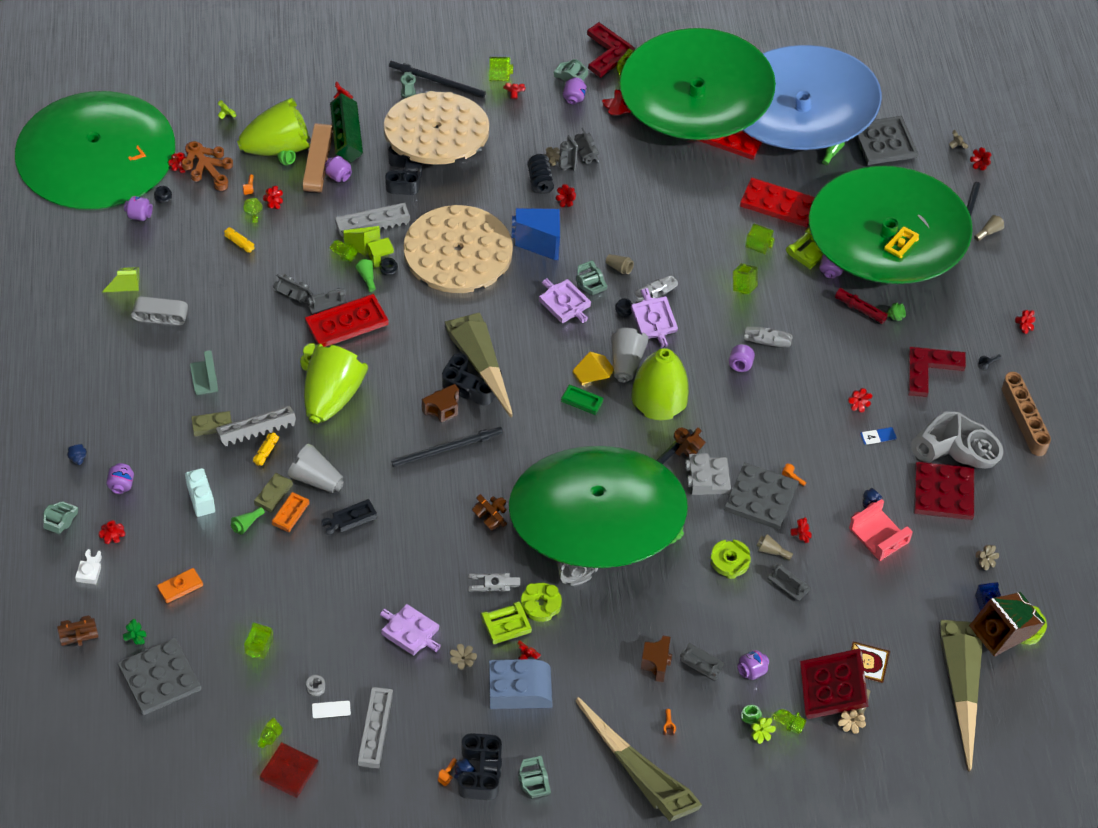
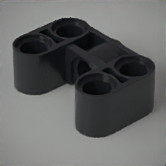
M391 145L388 149L390 166L404 169L403 171L391 170L386 173V191L391 194H417L422 176V163L412 161L409 156L404 154L399 155L392 149Z
M461 353L454 354L442 372V387L445 389L456 384L459 389V396L472 400L484 406L491 404L495 395L482 377L480 378L468 373V359L466 355Z
M466 734L462 738L461 743L462 756L468 760L480 761L479 772H464L459 776L458 793L466 799L493 800L498 796L502 768V741L496 735ZM473 745L475 748H468L467 746ZM489 747H495V748H497V749H495V750H490V749H488V748H489ZM466 783H469V784H471L472 786H470V787H465V786H463V785L466 784ZM492 785L493 788H486L484 786Z

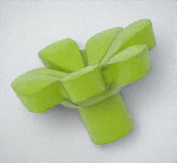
M222 100L217 103L221 107L218 116L222 120L226 115H231L234 118L237 116L236 112L233 109H229Z
M760 717L758 723L751 724V728L754 730L751 736L757 743H763L764 739L769 741L771 739L769 732H775L776 727L771 725V718Z

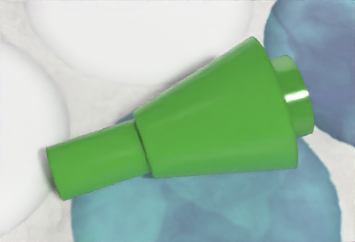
M845 143L827 147L822 163L828 165L832 157L844 147Z
M362 259L356 264L355 268L366 282L369 292H373L376 290L373 282V262L368 259Z
M259 507L253 512L232 517V530L243 535L254 521L265 513L264 509Z

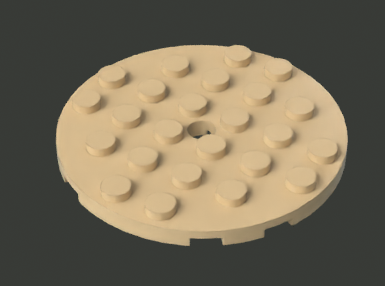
M429 91L407 97L395 104L385 117L384 135L386 141L392 145V149L396 153L409 156L412 161L424 164L454 163L455 159L471 157L476 154L477 149L485 145L489 136V120L484 110L468 98L453 94L452 92Z
M451 205L431 210L420 216L410 226L404 239V258L410 267L411 273L418 280L421 279L428 283L429 287L443 292L468 293L474 292V289L483 286L486 288L495 283L497 278L507 271L512 259V239L506 226L489 212L471 206ZM460 245V247L463 249L455 250L454 248Z

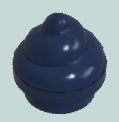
M83 444L73 445L68 448L67 456L74 463L81 465L86 457L87 450Z
M873 488L866 490L863 494V507L867 508L870 503L878 502L883 499L882 496Z
M467 758L456 762L455 779H458L464 772L476 771Z

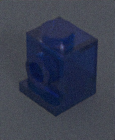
M998 582L978 585L975 597L980 611L990 599L1001 596Z

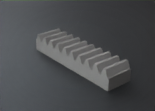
M405 203L335 217V223L342 238H344L343 230L373 226L387 229L389 225L393 228L395 224L401 226L404 222L407 225L410 221V215Z
M286 406L217 427L216 432L220 441L225 446H228V441L235 444L237 438L240 442H243L244 436L249 440L251 434L255 437H258V432L265 435L267 429L272 433L274 427L279 431L281 425L284 428H287L288 423L294 426L296 417L291 407Z
M372 687L358 766L380 768L391 702L393 700V689Z

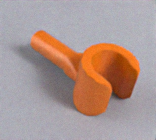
M252 174L249 175L248 184H243L244 195L254 193V176Z
M789 463L785 464L782 475L795 479L802 486H805L806 482L793 473L794 466Z
M666 709V724L663 728V734L666 735V729L671 728L674 735L676 726L671 721V710Z
M455 758L451 760L445 770L442 769L439 772L438 781L443 786H447L453 778L449 773L457 762Z

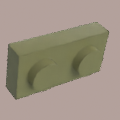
M230 411L191 416L194 436L217 433V427L232 423Z
M275 473L256 497L254 504L272 513L292 487V480Z

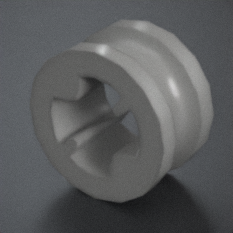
M313 675L307 679V692L310 695L320 696L324 693L325 681L321 676ZM313 683H318L317 689H314Z

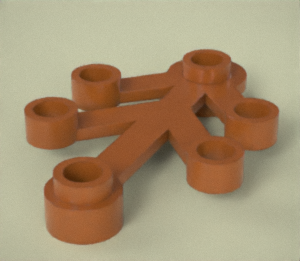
M196 141L187 143L185 150L188 155L187 158L182 160V168L184 170H191L194 158L197 157L199 160L196 169L191 171V179L193 181H200L205 167L214 178V188L218 191L226 190L228 188V179L225 175L219 174L213 165L223 167L224 169H231L233 167V160L229 157L220 160L204 155L222 158L224 156V149L220 146L214 149L206 148Z

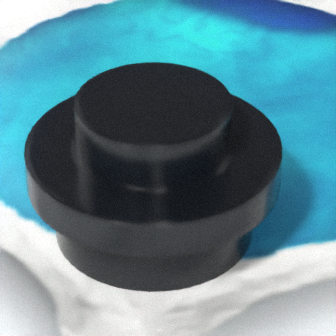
M159 186L154 192V198L156 201L164 203L172 198V192L167 186Z
M385 258L380 263V271L383 274L392 275L398 270V264L393 258Z
M627 298L620 299L615 305L616 312L622 316L630 315L632 313L630 308L632 302Z

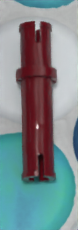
M839 288L835 294V298L847 304L849 308L857 309L881 324L888 317L887 313L861 300L856 294L852 295L842 288Z

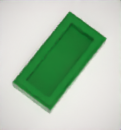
M570 384L561 397V402L593 415L597 414L604 400L603 397Z

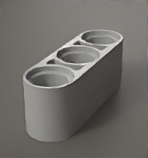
M137 297L131 316L134 320L140 322L183 325L189 306L186 302L180 300Z

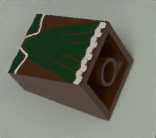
M1018 592L990 599L970 623L969 627L993 656H997L1035 636L1046 622L1025 596Z

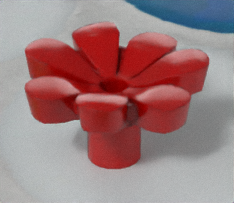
M338 82L335 83V87L337 88L338 92L335 94L334 98L339 96L341 93L351 99L353 98V96L347 90L342 88Z
M505 83L503 89L511 93V99H518V93L524 92L526 87H524L525 84L511 85L510 83Z
M982 147L979 150L975 149L973 151L975 156L970 157V161L975 162L973 168L978 169L980 167V170H985L991 164V153L986 152L985 148Z
M181 152L173 154L168 164L172 166L171 169L173 171L179 169L180 173H185V170L182 168V160L187 157Z
M563 184L562 188L559 187L557 189L560 195H556V200L561 201L560 207H565L566 205L571 207L573 206L572 201L576 199L575 189L573 187L569 188L567 184Z
M276 185L266 189L263 200L268 202V208L280 209V204L283 202L280 196L283 195V192L278 190Z
M1023 310L1022 316L1015 318V323L1020 324L1019 328L1025 334L1029 330H1034L1032 323L1035 322V317L1032 316L1035 312L1033 310Z
M860 388L859 391L854 390L852 397L848 398V402L852 404L851 409L853 411L858 408L859 412H864V406L869 407L871 405L869 399L873 396L871 393H866L867 390L865 388Z
M804 517L797 520L798 527L791 529V535H799L800 541L809 543V538H812V534L808 531L810 529L809 524L807 523V518Z
M114 520L107 522V525H102L101 531H99V537L104 538L105 544H110L111 540L114 543H119V536L124 537L126 535L124 526L121 523L116 524Z
M521 640L518 641L517 644L522 652L518 660L528 659L529 657L538 659L541 656L534 648H528Z

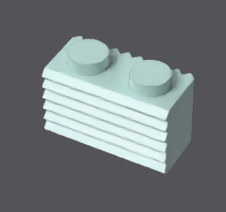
M201 468L186 472V484L196 516L200 517L214 513V498L205 470Z

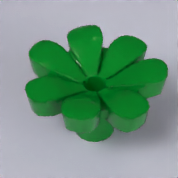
M132 619L126 625L128 632L123 634V639L125 641L132 639L136 645H142L145 643L143 637H146L147 634L144 630H141V624L137 623L136 619Z

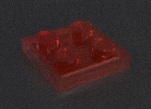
M281 742L259 777L261 781L298 798L319 765V760Z

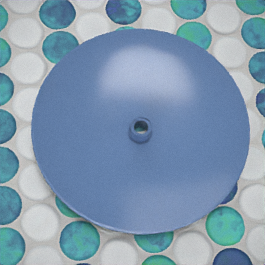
M796 45L773 49L763 54L769 61L775 75L774 98L765 114L754 124L742 131L758 141L785 149L811 150L838 145L854 138L874 121L881 106V87L874 73L863 62L842 51L813 45Z

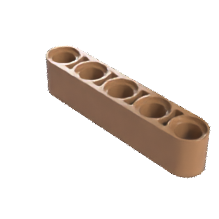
M314 124L303 179V191L322 192L326 169L325 163L329 157L333 136V126L330 124Z
M1009 372L1005 376L1002 392L1030 451L1036 456H1043L1048 450L1051 437L1021 375L1017 372Z

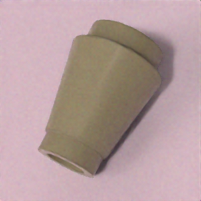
M609 254L606 258V264L621 274H630L634 267V261L630 257Z

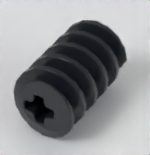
M536 154L527 163L531 187L536 193L546 194L554 189L549 158L545 154Z

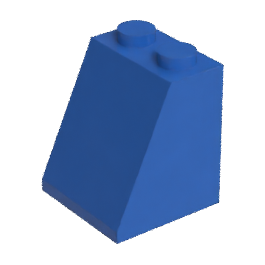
M516 208V216H512V227L515 228H512L511 238H515V246L553 260H559L560 209Z

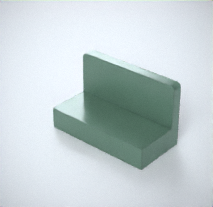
M211 350L204 351L205 361L190 364L196 395L218 392Z

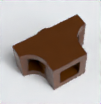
M456 384L435 391L433 394L422 398V411L425 416L435 415L442 423L458 415L457 401H459V389Z
M663 635L658 642H645L641 670L652 672L658 682H664L666 666H671L672 654L668 653L670 636Z

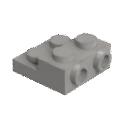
M709 453L689 454V459L685 460V470L689 471L687 486L691 487L692 495L731 494L727 457L709 458Z

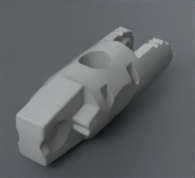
M670 275L636 290L635 295L638 297L636 298V303L644 300L641 293L642 289L648 288L651 298H659L678 286L677 279Z
M746 327L744 340L775 347L788 348L791 346L793 339L791 333L762 327Z
M468 573V579H484V585L468 586V592L510 591V587H520V577H510V573ZM496 580L498 584L493 585L491 581Z

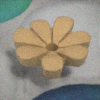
M856 710L843 711L841 714L842 718L838 721V725L843 726L844 731L848 732L851 728L855 734L859 733V727L864 728L866 726L864 714H857Z

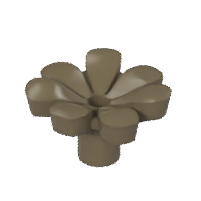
M954 129L952 133L954 140L949 143L950 147L954 149L959 145L967 149L968 145L963 141L961 135L958 136L957 131Z
M546 148L545 155L548 156L551 166H555L557 164L556 161L559 162V157H561L559 148Z
M985 545L983 551L976 552V558L980 559L978 563L982 569L987 571L989 566L995 567L996 562L994 559L999 558V553L995 552L996 546Z
M458 644L457 651L454 649L450 651V661L453 665L458 664V669L463 670L465 666H473V661L476 660L477 654L472 653V646H467L464 649L463 644Z

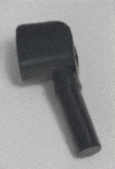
M998 354L991 358L981 356L978 364L985 363L983 369L987 370L992 362L1001 358V355Z

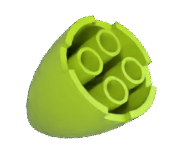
M289 98L277 103L251 121L239 136L237 141L239 149L253 155L277 156L283 150L299 152L310 148V143L307 142L310 136L302 114L296 109L297 104L295 100Z
M317 344L309 361L304 387L305 410L310 422L319 424L327 421L338 413L356 393L368 371V365L359 362L357 355L335 345L323 347L322 344Z
M662 348L648 356L640 366L633 382L631 399L634 407H637L644 413L645 417L653 420H669L682 410H685L688 403L689 386L686 370L679 357L670 349Z

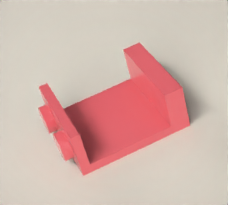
M882 499L876 503H870L862 512H856L851 517L849 529L879 561L908 544L913 533L908 526L900 530L882 511L884 504Z

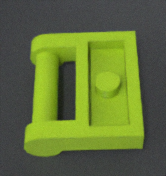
M810 227L805 230V234L795 243L786 247V252L809 269L814 267L823 256V253L813 240ZM809 239L812 240V242L805 249H803L801 252L798 251V249L805 242H807Z
M520 601L492 612L485 611L480 613L492 644L531 633L532 628ZM516 613V615L510 617H506L493 622L491 621L493 619H497L506 615Z

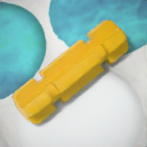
M228 227L224 231L225 237L231 239L239 247L244 248L246 252L251 253L255 249L254 243L240 233L235 232L233 228Z
M276 433L268 434L253 458V462L257 466H262L265 463L266 458H268L275 446L274 444L279 440V436Z

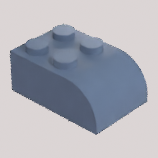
M534 659L489 660L490 709L553 708L550 665L544 661Z

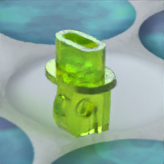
M257 198L245 200L244 211L252 216L253 223L258 222L257 214L263 208L262 203Z
M335 240L329 247V249L341 256V260L345 258L352 262L358 254V251L352 248V244L346 246L339 240Z
M784 709L775 711L772 716L776 721L786 725L787 731L791 732L793 730L798 734L802 732L807 721L799 716V712L793 715Z
M274 717L265 725L261 732L260 740L257 743L260 748L272 745L283 731L282 726Z

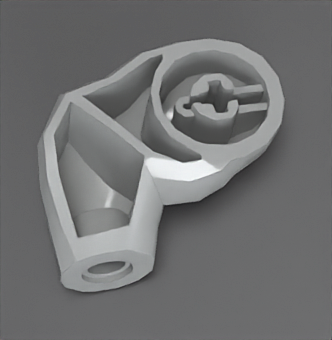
M960 412L942 413L933 419L911 442L913 454L923 462H931L941 456L950 454L960 463L978 469H987L995 466L1004 454L1000 441L991 431L982 424L970 420Z

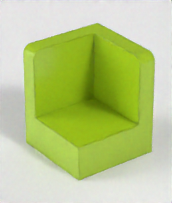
M389 238L368 243V256L373 262L374 268L380 266L381 256L394 253V248Z

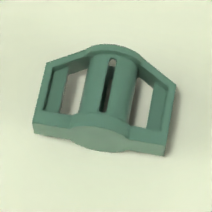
M577 59L561 62L554 71V77L562 79L565 83L571 78H580L584 81L588 75V69Z
M404 72L400 81L402 83L401 97L405 99L416 95V90L414 89L416 78L411 72Z
M593 260L578 265L576 281L581 290L590 295L607 290L608 286L603 279L602 272L596 267ZM590 268H591V270H592V271H590V272H588V273H585V274H583V275H580V274H579V272H582V271L587 270V269H590ZM595 283L600 284V285H598V286H596V287H593V288H591V289H590L589 287H587V286H590V285L595 284Z
M63 501L53 505L49 504L43 513L44 529L60 534L64 529H68L73 518L78 514V507Z
M542 756L523 759L518 771L521 789L531 799L550 795L551 790ZM537 764L539 766V769L521 772L523 767ZM542 783L544 785V788L532 791L526 788Z

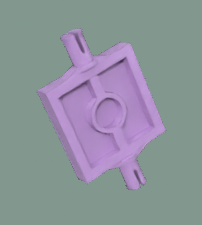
M548 278L543 280L542 284L548 290L539 296V302L562 324L573 317H577L582 323L588 320V317L582 311L591 306V301L568 279L555 285Z
M648 288L642 289L641 293L644 300L640 303L632 304L630 307L639 333L641 335L642 332L645 333L648 339L658 338L660 347H667L668 343L665 336L678 331L667 297L651 298Z
M408 604L396 614H392L386 609H383L380 613L381 617L389 621L382 629L381 635L414 656L420 649L426 646L435 652L440 649L441 645L432 640L433 635L439 630V624Z

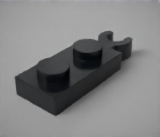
M367 499L334 512L333 518H324L321 523L322 527L330 525V527L326 528V534L330 535L338 528L343 532L377 518V512L371 501Z

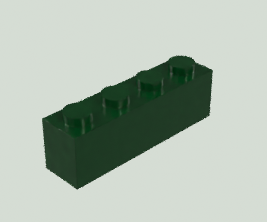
M341 93L330 102L335 154L352 163L363 154L358 105L356 101Z

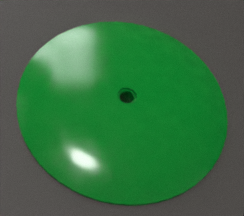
M706 28L679 29L651 38L629 56L623 66L620 78L623 100L637 119L660 133L692 140L721 138L751 126L770 107L776 86L773 69L759 49L736 35Z
M89 91L61 98L37 112L26 123L19 134L15 147V162L24 183L43 199L68 208L103 209L124 204L132 196L140 197L155 187L170 168L168 162L171 160V156L175 154V137L166 117L150 103L138 97L120 92ZM138 145L146 157L130 161L129 156L132 158L140 154L138 149H136Z
M895 166L865 167L836 177L827 183L816 195L809 214V227L813 240L820 251L831 262L855 276L890 284L920 282L945 273L954 267L966 254L973 232L971 216L966 205L950 187L925 173ZM917 215L922 216L928 226ZM903 227H906L919 234V240L913 243L902 255L903 257L899 258L884 250L893 237ZM904 236L901 237V238L905 239V244L910 240V239L907 238V237H904ZM897 241L892 248L900 251L903 247H899Z
M612 446L576 447L554 453L539 460L518 478L509 499V513L512 524L519 536L530 547L553 560L588 568H610L629 565L657 554L666 548L681 532L688 509L685 491L677 477L668 468L655 459L639 452Z

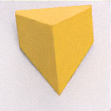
M903 227L885 246L884 250L902 258V255L913 243L919 240V234ZM904 236L910 240L905 244V239L901 237ZM897 241V245L903 247L900 251L892 248Z
M589 352L573 369V374L581 385L591 381L610 378L612 372H614V367L604 355Z

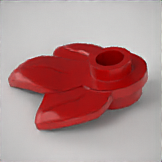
M615 89L614 98L602 100L603 105L609 109L608 113L611 115L631 113L623 100L621 90Z

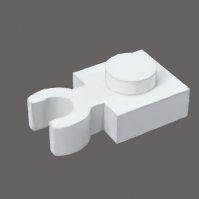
M88 549L85 553L87 561H80L75 579L76 582L96 585L101 570V564L99 563L102 559L101 551H98L95 557H91V551Z

